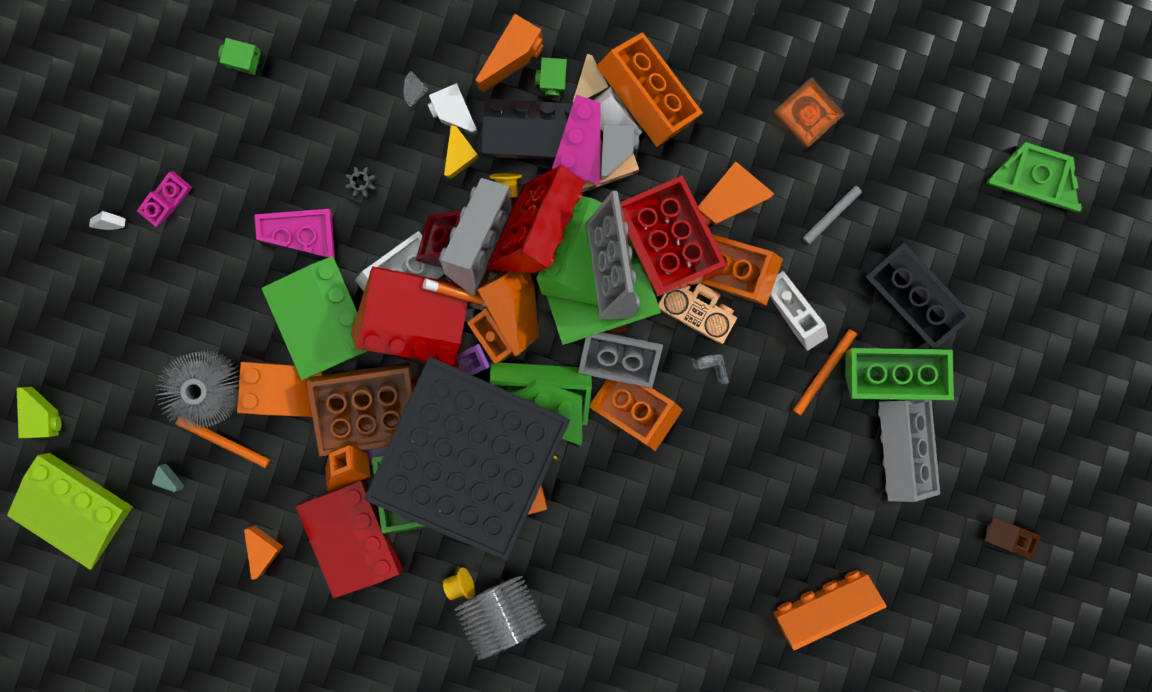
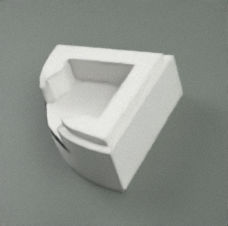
M102 211L90 219L89 227L104 230L120 229L125 227V219Z

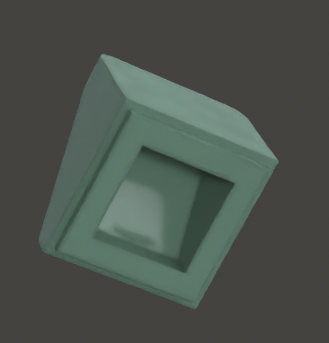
M168 465L158 466L152 481L153 485L172 492H177L184 488L183 483Z

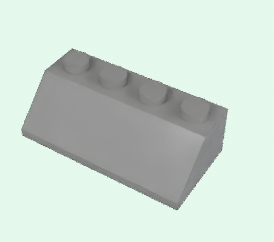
M483 178L480 179L477 187L474 186L472 188L470 201L467 207H463L460 214V222L457 227L452 229L450 242L447 248L444 247L442 249L439 259L442 263L444 274L472 295H476L487 271L485 267L512 210L510 187Z
M932 400L880 401L878 415L881 420V442L884 452L883 466L886 473L885 490L888 494V501L916 502L940 495Z

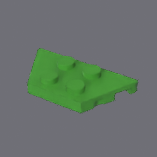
M1027 142L1023 143L986 182L987 185L1073 212H1081L1082 209L1081 203L1078 204L1076 192L1078 182L1074 175V158Z
M538 379L527 384L524 389L513 393L570 419L562 439L578 445L582 444V396Z

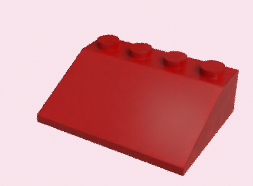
M560 165L523 184L485 268L496 271L536 273L543 269H548L554 262V252L557 246L564 239L563 231L573 218V208L582 197L583 192L581 190L585 181Z
M683 175L620 202L624 221L628 225V238L656 296L700 283L723 273L727 264Z
M372 266L351 332L355 348L427 361L430 356L448 365H453L461 344L468 301L423 289V282L425 279H429L460 289L463 288L453 282Z
M366 479L296 506L333 598L377 584L399 575L403 570L389 534L382 533L377 505L364 500L369 489Z

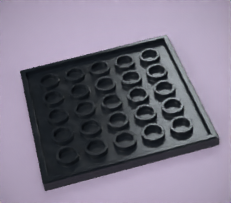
M429 356L364 500L507 561L570 419Z

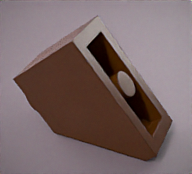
M993 518L992 522L987 526L985 541L1032 559L1041 535Z

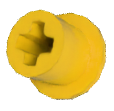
M498 173L490 175V179H495V182L510 187L511 197L518 196L517 178H521L522 174Z
M459 568L457 575L445 578L443 581V588L449 600L465 596L467 599L474 597V583L466 568Z

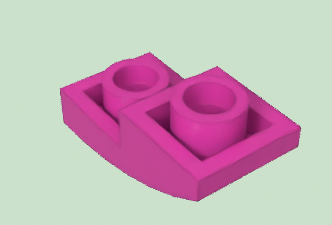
M174 171L169 172L156 191L149 193L137 212L155 227H158L176 209L192 187Z

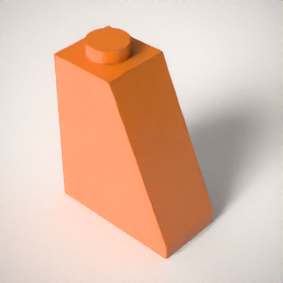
M735 162L698 207L707 226L709 224L715 226L767 201L774 193L740 164Z

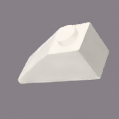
M785 272L779 273L770 298L795 336L808 351L828 338L826 325Z

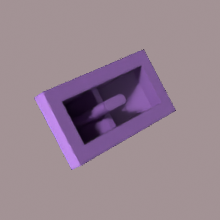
M477 344L456 355L454 364L450 366L474 375L491 367V364L482 345Z

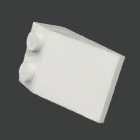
M418 231L363 270L355 281L364 291L372 266L434 279L442 277L444 272L441 267L416 261L422 239V234Z

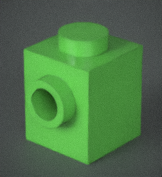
M542 58L541 70H536L535 85H540V93H545L546 97H559L560 94H565L567 59Z

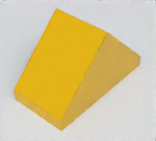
M451 125L444 172V176L447 179H452L479 159L478 154L463 134L453 125Z

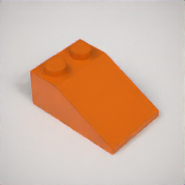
M514 14L476 78L478 89L481 92H485L530 63L533 57L537 58L544 47L541 29Z
M712 234L727 265L723 273L700 283L766 306L783 258L772 251Z
M504 271L478 289L479 294L515 356L519 355L539 338L535 286L530 273Z
M241 362L237 413L312 417L307 388L309 378L301 381L295 365ZM322 372L314 376H321Z
M606 379L589 407L654 451L657 450L683 410L675 402L653 388Z

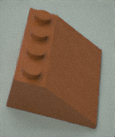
M410 362L309 378L307 388L319 457L329 455V453L349 445L359 450L389 445L414 390Z

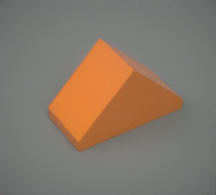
M256 526L244 529L252 580L257 579L265 572L283 547Z

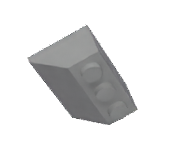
M603 332L586 337L578 373L652 388L663 344Z

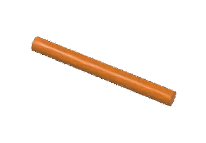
M851 329L847 331L794 407L793 411L800 416L857 336L856 332Z
M181 416L176 422V425L263 468H267L270 459L207 428L204 429L203 426L200 428L199 424L197 428V423H195L194 430L193 421L192 426H190L191 421L189 422V428L187 427L188 423L185 422L186 419L181 421Z

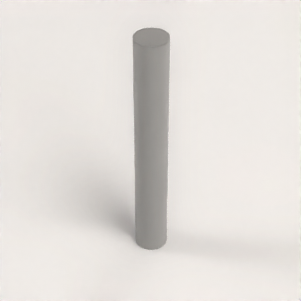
M854 186L802 239L810 245L862 193L861 189Z

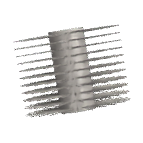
M208 351L207 354L204 352V363L203 359L200 361V352H198L199 362L197 360V353H195L196 362L193 353V361L189 353L191 363L188 360L186 365L180 356L184 367L182 366L181 368L176 361L175 363L182 371L177 368L176 370L178 371L174 372L172 369L173 373L171 374L176 378L166 379L165 381L169 380L168 382L170 383L162 387L170 384L172 386L167 387L168 392L160 394H175L161 399L179 396L169 400L179 399L166 406H172L167 412L173 411L175 406L176 409L183 407L184 409L180 413L182 415L181 418L186 419L185 422L188 423V428L189 422L191 421L190 426H192V420H194V430L195 418H197L196 426L198 428V416L200 428L201 418L203 422V417L205 425L208 427L206 417L209 423L211 416L213 419L214 416L216 417V414L219 416L218 412L220 413L221 411L225 415L220 407L224 411L228 410V408L232 410L233 406L236 405L232 404L233 402L229 400L234 398L232 396L239 393H234L235 390L233 389L238 387L239 384L227 385L238 381L220 384L236 378L232 377L223 380L236 372L230 373L229 369L225 368L226 365L220 367L221 361L219 358L217 359L212 354L209 357Z
M518 577L510 579V581L508 580L505 583L503 582L502 585L491 587L473 597L474 599L466 601V603L464 602V604L457 607V610L458 608L460 610V607L461 609L462 607L464 608L462 612L460 611V615L464 612L465 619L467 616L468 623L469 621L471 623V628L472 625L474 627V632L472 629L473 638H478V642L481 643L479 647L483 652H487L488 656H491L492 653L494 654V652L496 653L500 649L506 650L519 642H523L524 637L529 638L527 637L529 634L532 635V633L535 634L536 630H541L539 626L538 628L535 626L537 623L533 616H531V614H535L531 605L530 607L527 606L529 602H526V597L524 599L523 592L521 595L519 582H516Z

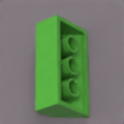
M851 348L845 352V377L851 399L954 400L953 350Z
M491 362L490 384L510 393L524 389L527 384L538 379L582 396V425L588 424L592 379L589 375L579 374V367L514 363L494 364V362Z

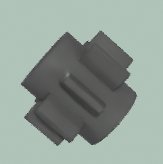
M354 167L355 173L352 175L346 174V177L350 179V184H347L345 187L347 189L354 188L353 196L356 198L359 193H363L368 198V191L371 189L376 190L372 185V181L377 178L375 175L367 176L369 174L367 167L364 168L363 172ZM357 179H364L366 181V185L359 186L356 183Z

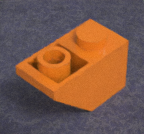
M350 445L329 453L325 467L327 491L332 492L370 477L368 453Z

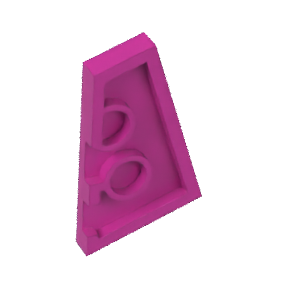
M576 95L552 169L562 165L579 178L600 184L601 103Z
M331 209L255 214L257 240L328 258L333 256L335 259Z

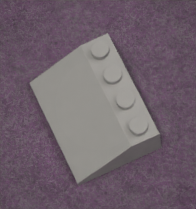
M612 191L586 222L600 320L630 319L639 310L640 298L635 290L636 274L632 270L631 265L632 249L628 246L627 240L628 225L624 221L618 191Z

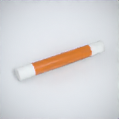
M425 279L423 282V289L486 306L481 295L478 293L472 295L464 289Z

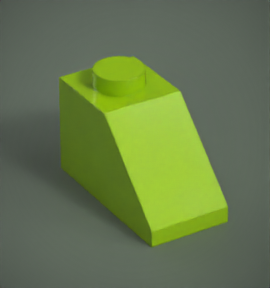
M33 387L17 388L19 438L58 436L61 429V418L58 416V410Z

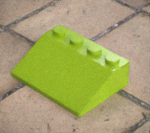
M46 453L37 455L24 475L7 516L91 570L131 511L132 506L56 456Z

